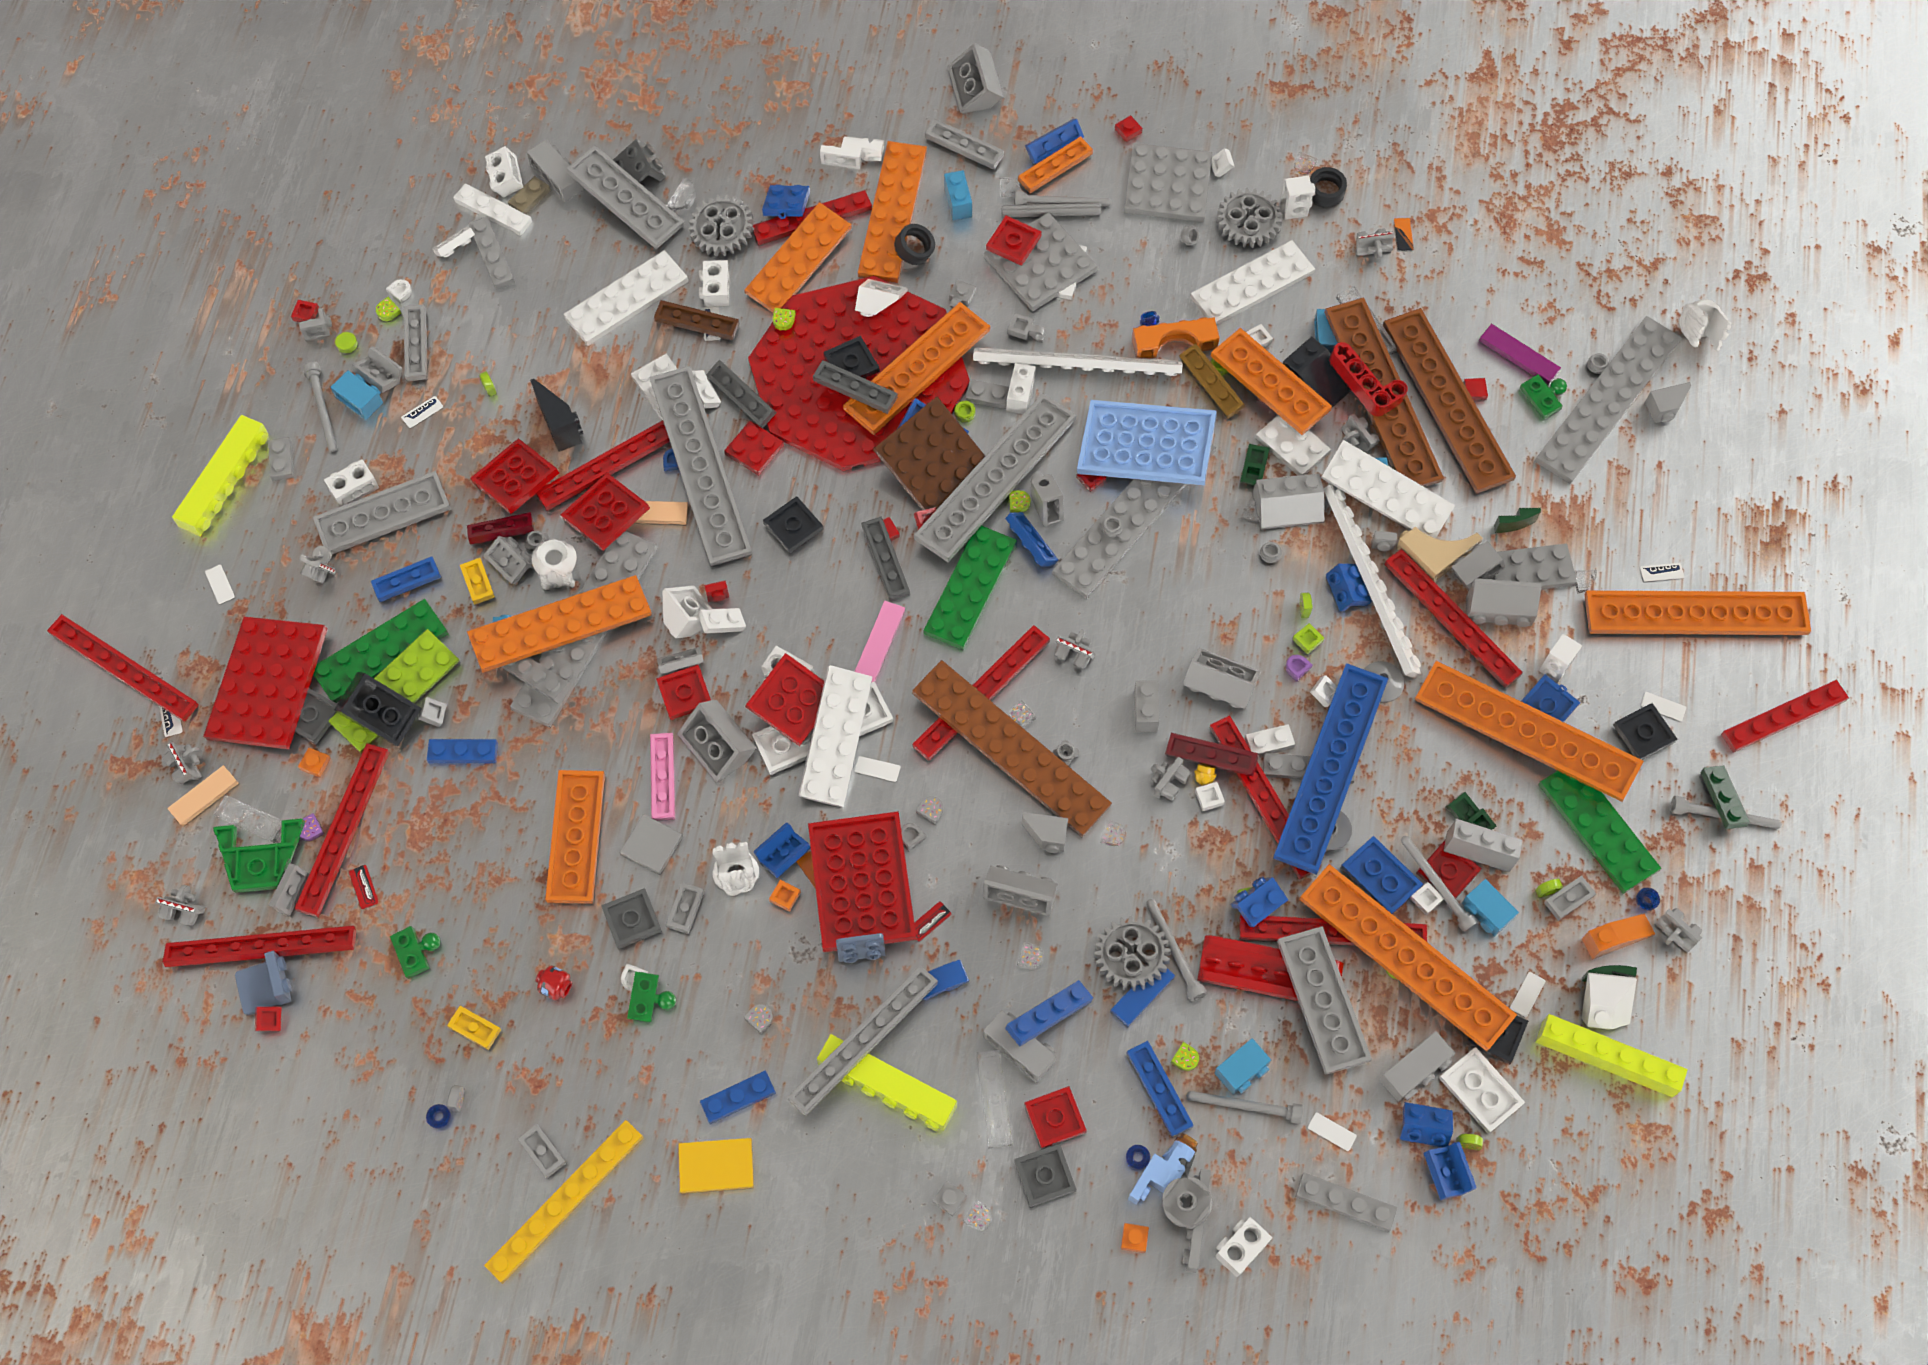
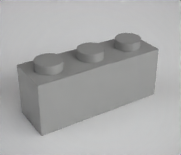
M545 140L527 151L530 165L564 202L584 190L583 186L567 174V168L571 163L566 157L563 158L560 151L555 145H551Z
M1455 819L1447 831L1444 851L1510 872L1520 859L1522 840Z
M1001 1010L984 1029L983 1037L1038 1083L1056 1062L1054 1049L1047 1043H1040L1036 1039L1037 1036L1019 1047L1005 1029L1007 1024L1015 1020L1016 1017L1010 1012L1006 1014Z
M1435 1031L1384 1073L1379 1081L1397 1102H1400L1403 1098L1408 1101L1418 1092L1416 1088L1421 1083L1426 1086L1435 1078L1433 1073L1439 1068L1443 1072L1453 1063L1451 1058L1455 1055V1052Z

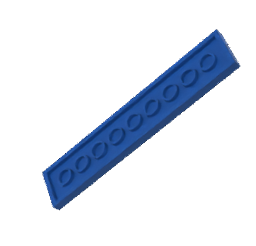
M1346 663L1273 859L1317 875L1389 678Z

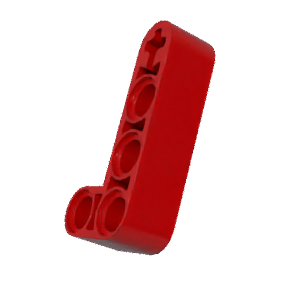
M1340 342L1335 345L1330 356V363L1369 413L1380 417L1402 403L1408 391V386L1404 381L1394 380L1383 387L1349 344Z

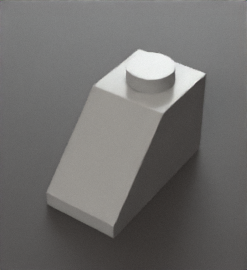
M1690 382L1650 391L1645 404L1654 423L1661 421L1669 422L1675 418L1691 387Z
M1023 812L1022 825L1041 849H1045L1050 853L1064 852L1068 818Z

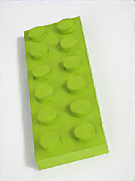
M427 629L374 679L415 704L460 660ZM338 712L328 721L360 753L363 752L366 743L372 744L379 737Z

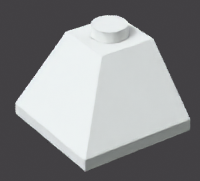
M867 279L859 286L855 311L861 312L860 314L863 316L872 317L900 299L907 292L908 288Z
M695 586L665 588L662 591L663 623L669 629L670 634L677 639L691 637L702 630L703 627L698 614L701 610L712 608Z
M1588 973L1581 1016L1586 1026L1615 1029L1629 1025L1637 979L1634 977Z

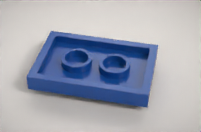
M1374 836L1340 867L1364 892L1391 914H1394L1424 885Z

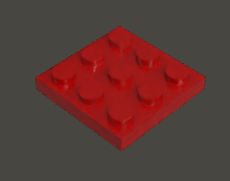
M518 438L470 479L474 485L512 514L560 473L555 466Z
M606 473L560 515L564 521L604 551L643 516L650 507L639 496L609 473Z
M785 653L745 707L800 747L814 728L824 680Z

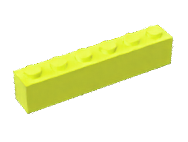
M240 415L173 514L172 518L178 527L200 537L209 528L211 520L221 510L223 502L227 496L231 495L235 484L243 477L249 463L255 459L260 447L266 443L269 434L262 423Z
M1548 1014L1542 1021L1535 1043L1672 1098L1681 1092L1688 1070L1551 1014Z
M830 1034L817 1057L818 1065L844 1041ZM867 1054L841 1080L849 1086L856 1084L862 1088L861 1091L870 1097L876 1095L882 1098V1102L891 1108L897 1106L903 1109V1113L911 1119L916 1120L917 1117L925 1121V1125L934 1131L938 1129L944 1131L957 1108V1100L870 1054Z

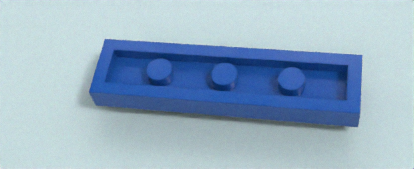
M1078 980L1008 1023L1005 1029L1020 1047L1091 1003L1093 996Z
M1146 1041L1128 1050L1126 1054L1170 1136L1173 1138L1193 1128L1194 1124L1150 1043Z

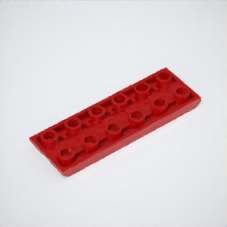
M1206 935L1204 937L1197 981L1298 1001L1280 949L1213 935ZM1335 960L1342 977L1344 963Z

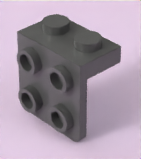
M637 139L613 159L615 163L639 183L648 175L659 181L666 177L662 170V163L655 156L654 148L650 144H645Z

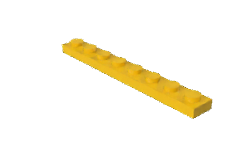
M625 1120L484 1266L503 1284L644 1138L643 1135Z

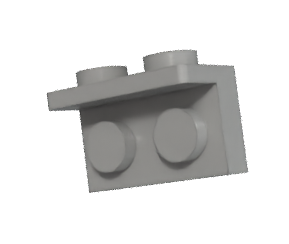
M498 536L483 556L511 584H516L528 568L534 569L532 556L526 551H522L518 547L519 543L513 538Z

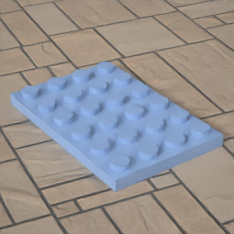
M1091 400L1077 473L1205 485L1217 416L1216 411Z

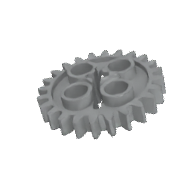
M1246 188L1245 193H1242L1238 189L1237 195L1230 192V197L1225 196L1224 202H1220L1216 221L1219 223L1218 229L1223 230V236L1229 235L1228 241L1235 239V245L1242 242L1243 247H1245L1247 243H1250L1251 248H1253L1254 243H1257L1261 247L1263 241L1268 244L1270 238L1275 239L1276 233L1279 234L1283 221V213L1280 212L1281 206H1276L1277 200L1270 201L1271 195L1265 197L1264 191L1257 194L1256 188H1254L1253 192H1249V189Z
M725 194L723 199L719 195H717L716 200L709 197V203L702 201V208L696 206L698 213H691L693 219L689 220L690 227H688L691 239L694 241L695 246L700 248L701 252L706 250L708 255L713 251L716 257H718L720 252L724 256H726L727 251L734 254V248L741 250V243L747 245L745 238H752L750 232L754 231L753 224H755L752 212L749 210L748 205L743 203L742 199L737 201L735 196L730 200L727 194Z
M1130 916L1129 921L1125 923L1124 919L1120 918L1119 925L1112 921V929L1105 927V935L1099 934L1098 938L1101 943H1095V948L1099 951L1094 952L1095 958L1098 959L1096 966L1101 967L1100 975L1107 974V982L1114 979V987L1122 983L1123 990H1126L1128 985L1132 986L1133 991L1136 990L1137 985H1140L1144 990L1146 982L1153 986V978L1161 980L1160 972H1167V967L1164 964H1170V958L1167 957L1171 955L1170 949L1167 948L1169 940H1163L1165 932L1158 933V925L1151 928V920L1143 924L1142 917H1139L1137 922H1134L1132 916ZM1129 935L1137 936L1135 941H1129L1126 938ZM1153 950L1155 953L1151 956H1146L1144 951ZM1114 951L1122 953L1119 957H1112L1110 955ZM1130 966H1137L1139 968L1136 972H1130L1127 969Z

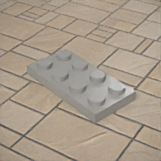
M1567 544L1499 551L1497 553L1504 560L1506 568L1491 578V580L1542 583L1541 590L1575 586L1577 583Z

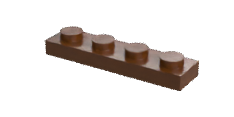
M660 300L654 315L656 322L728 340H734L740 324L739 319L663 300Z

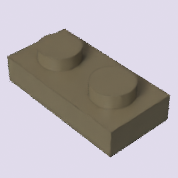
M534 176L523 186L524 188L520 189L508 201V205L527 214L551 191L550 186Z

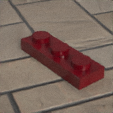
M531 512L467 525L470 545L496 540L498 536L507 538L525 535L534 531Z

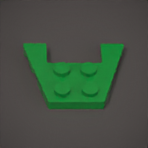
M302 818L282 820L281 843L236 847L237 827L235 825L213 827L214 834L219 843V850L225 862L224 866L232 891L239 893L277 889L289 863H291L305 821Z

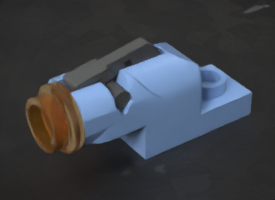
M1182 1133L1180 1137H1176L1173 1145L1163 1154V1158L1154 1154L1128 1200L1137 1205L1140 1199L1144 1201L1151 1190L1148 1185L1164 1193L1165 1188L1173 1180L1187 1178L1195 1158L1194 1154L1197 1152V1141Z

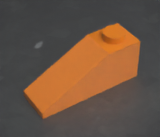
M1644 913L1613 921L1589 930L1582 938V941L1593 960L1655 935V932Z

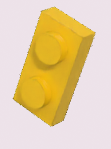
M481 558L460 565L474 605L495 598Z
M459 1006L447 1025L449 1029L487 1050L490 1049L501 1032L500 1027L462 1006Z

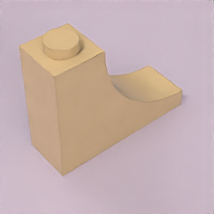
M1414 527L1410 531L1405 530L1398 537L1399 542L1396 549L1398 551L1402 549L1436 582L1452 569L1457 559L1466 557L1476 545L1481 544L1483 538L1478 533H1475L1465 539L1446 541L1428 536L1417 527Z

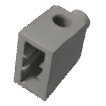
M1041 472L1034 473L1031 476V497L1043 526L1063 521V495L1054 478L1050 474L1043 476Z

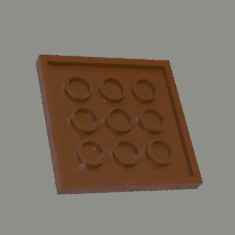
M935 397L873 449L922 510L934 507L937 509L985 457L984 453L938 397Z

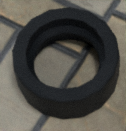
M1322 167L1311 174L1310 182L1314 183L1315 195L1312 196V201L1322 207H1332L1338 205L1343 200L1347 188V179L1342 172L1335 168ZM1320 181H1331L1338 186L1339 190L1333 194H1326L1318 190L1315 185Z
M920 224L906 225L896 236L894 242L895 251L904 262L911 265L925 263L934 252L936 245L931 232ZM906 235L918 238L922 242L925 252L917 253L912 251L906 244Z

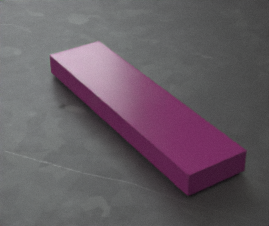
M1492 323L1479 339V342L1531 375L1536 376L1539 374L1547 385L1552 382L1561 370L1560 366Z

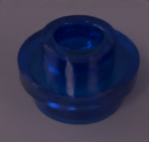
M1148 311L1140 316L1141 326H1153L1160 322V316L1155 311Z
M1642 888L1636 895V902L1640 908L1651 911L1658 907L1660 896L1652 888ZM1644 897L1650 898L1651 903H1647Z
M442 1104L433 1105L426 1114L427 1123L435 1129L445 1127L451 1119L450 1110ZM438 1113H442L443 1118L436 1121L435 1116Z
M1134 1145L1128 1149L1126 1161L1131 1168L1141 1170L1149 1164L1150 1153L1146 1147ZM1135 1154H1140L1142 1156V1161H1135L1133 1156Z

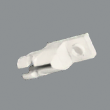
M844 136L841 148L821 145V164L860 169L862 160L881 162L884 155V140L873 139L869 143L868 138Z

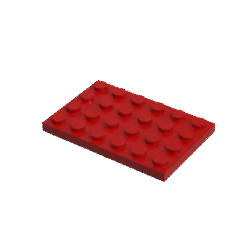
M244 616L203 737L212 741L289 749L328 628L321 624Z
M899 811L808 823L823 952L837 951V939L881 933L884 937V944L917 940Z

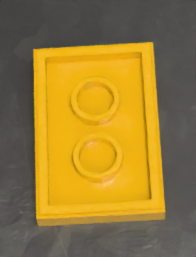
M752 1138L679 1143L680 1193L754 1188Z

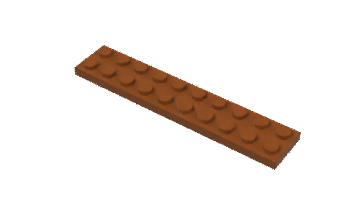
M1364 297L1325 309L1324 313L1337 343L1345 342L1349 344L1383 387L1394 380H1400ZM1407 394L1400 405L1383 416H1374L1367 410L1392 469L1423 487L1443 481L1442 472Z
M1419 308L1385 320L1383 322L1385 331L1475 493L1478 494L1514 481L1516 478L1514 471L1423 310Z
M943 660L912 690V694L1054 815L1068 818L1067 826L1080 837H1083L1111 806V801Z

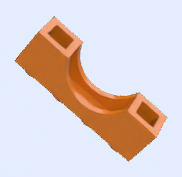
M1202 317L1190 321L1181 320L1168 324L1160 323L1153 326H1139L1133 328L1132 333L1135 357L1148 359L1157 358L1159 349L1171 341H1183L1191 346L1196 343L1202 351H1209L1218 347L1220 339L1215 317Z

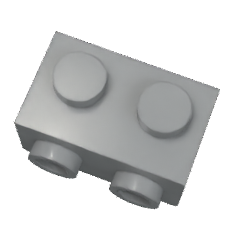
M372 346L369 348L368 357L352 364V371L355 374H359L367 383L374 385L383 393L400 384L402 367Z

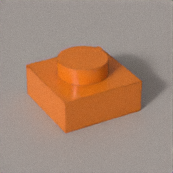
M308 747L298 768L301 771L321 777L331 758L325 753Z
M780 879L769 898V902L790 912L801 890Z
M1124 1223L1121 1249L1145 1253L1149 1227Z

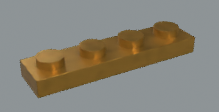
M1196 343L1179 355L1181 361L1227 419L1245 407L1241 399Z

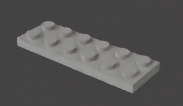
M595 145L567 168L568 175L655 249L659 248L684 226V220Z
M436 471L319 514L314 516L313 519L323 546L329 548L331 553L335 554L451 510L439 477Z
M1323 926L1278 939L1279 949L1325 1075L1371 1062V1055Z

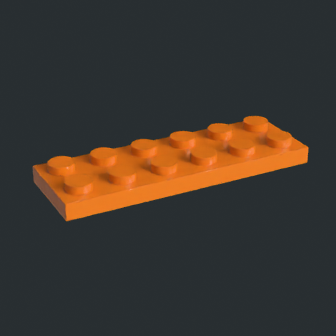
M819 202L744 289L745 294L772 313H774L775 308L782 309L790 297L796 295L852 229V224Z
M1242 328L1235 331L1211 352V357L1301 435L1305 434L1331 411L1332 405Z
M558 771L545 898L547 903L593 904L605 782L604 771Z

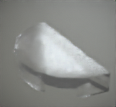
M684 177L666 205L673 212L684 208L688 209L694 203L696 193L695 186L691 180Z

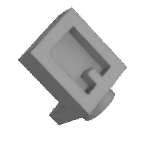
M323 308L318 309L320 318L299 322L300 330L306 341L330 336L329 327H332L330 315H326Z

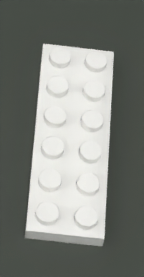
M1293 240L1192 292L1190 298L1205 317H1215L1216 325H1219L1313 275L1315 268Z
M664 250L563 315L585 344L589 346L688 283L689 279Z
M1345 440L1341 442L1321 476L1323 480L1408 530L1417 527L1420 531L1433 538L1438 536L1455 506Z
M831 665L828 666L798 797L841 808L844 806L872 676Z
M872 682L859 737L893 722V717L875 682ZM772 726L752 734V738L770 775L807 760L813 730L800 747Z

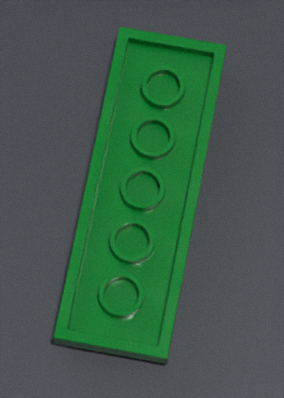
M982 525L972 535L923 630V634L964 650L1017 544L1016 539Z
M424 598L316 664L313 675L329 699L338 703L357 672L366 673L375 678L427 629L439 640L449 633Z
M1556 771L1540 781L1538 784L1622 894L1662 869L1601 791L1560 771Z

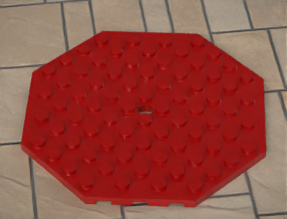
M876 276L791 296L782 309L795 310L796 315L793 326L788 330H779L772 322L748 357L759 396L777 412L767 423L769 433L784 443L842 471L852 469L851 467L862 464L866 466L880 462L881 459L873 449L897 430L912 401L873 435L844 410L843 405L851 397L813 381V375L822 360L826 361L823 352L861 336L877 362L880 372H882L947 314L945 308L907 291L900 299L872 317L861 315V312L855 311L859 286L867 279L889 283ZM960 357L922 391L916 399L927 405L935 397H938L950 413L953 414L956 404L965 395L970 382L963 358ZM878 372V373H876V374H874V375H871V376H869V377H867V378H865V379L871 381V380H873L880 372Z

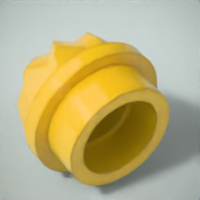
M1198 764L1197 769L1194 770L1197 783L1201 786L1211 784L1217 776L1215 773L1216 768Z

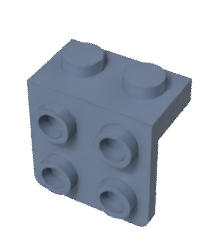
M881 933L836 940L839 962L853 963L858 959L876 960L881 956H886L884 937Z
M274 950L264 953L266 962L235 973L242 1010L245 1015L255 1014L256 1007H277L292 1002L290 996L292 991L289 979L286 978L284 971L287 969L285 960L282 956L279 957Z

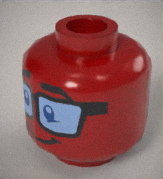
M552 965L545 970L541 969L535 979V982L538 983V992L553 1000H559L561 997L565 998L573 984L570 981L569 973Z

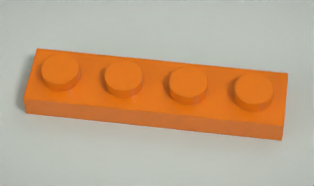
M1080 136L1020 174L1018 181L1031 194L1091 156L1093 149Z

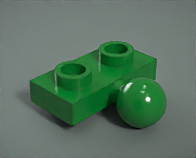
M1538 374L1522 383L1520 389L1541 417L1546 419L1562 409L1563 405L1555 395L1565 393L1567 383L1564 379L1557 378L1548 387Z
M409 926L390 936L406 978L410 979L430 969L423 951H435L439 948L441 940L436 933L425 934L422 941L419 942L415 929Z
M635 971L627 1019L651 1022L654 1004H658L664 1010L672 1009L675 1006L676 997L672 992L664 991L656 994L659 975Z

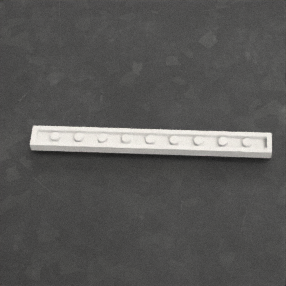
M974 348L973 360L978 361L980 364H990V361L998 362L999 365L1019 363L1031 366L1032 364H1039L1042 368H1052V365L1061 366L1062 369L1081 367L1085 371L1102 368L1104 372H1114L1115 369L1123 370L1124 373L1144 371V374L1155 375L1156 372H1165L1164 374L1167 376H1177V373L1182 374L1183 366L1180 360Z
M1328 485L1323 488L1401 667L1406 676L1415 679L1422 675L1419 669L1421 667L1420 662L1410 649L1412 644L1402 631L1404 626L1393 611L1395 606L1385 593L1387 588L1384 582L1379 579L1377 575L1379 572L1378 568L1369 557L1370 550L1360 537L1362 532L1352 519L1354 514L1344 501L1346 496L1339 488Z

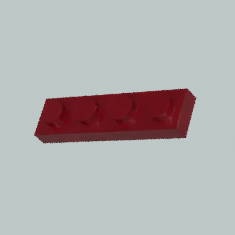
M1172 732L1165 752L1170 757H1180L1183 760L1249 776L1254 775L1259 754L1256 752Z

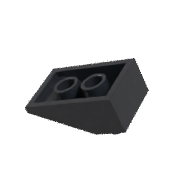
M1311 336L1283 361V364L1333 407L1351 389L1331 365V353L1328 349Z
M531 379L538 405L558 452L582 444L580 435L584 433L576 411L571 412L566 402L537 380Z
M357 672L334 711L398 747L422 708L368 674Z

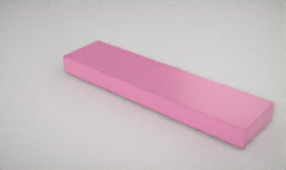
M884 601L855 669L857 673L872 676L871 683L876 682L905 612V607Z
M673 733L650 734L652 819L656 821L675 820Z

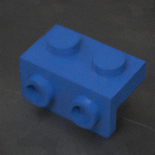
M1337 564L1326 573V578L1339 611H1345L1350 606H1368L1372 602L1356 564Z
M786 822L756 848L754 854L760 864L778 878L811 847Z
M1262 876L1252 883L1253 887L1251 889L1239 892L1234 897L1235 901L1230 904L1232 908L1239 910L1250 927L1256 926L1288 901V898L1273 877L1264 878Z
M1404 1102L1401 1140L1438 1147L1449 1146L1453 1134V1110Z
M1460 1142L1423 1153L1440 1200L1462 1196L1477 1188Z

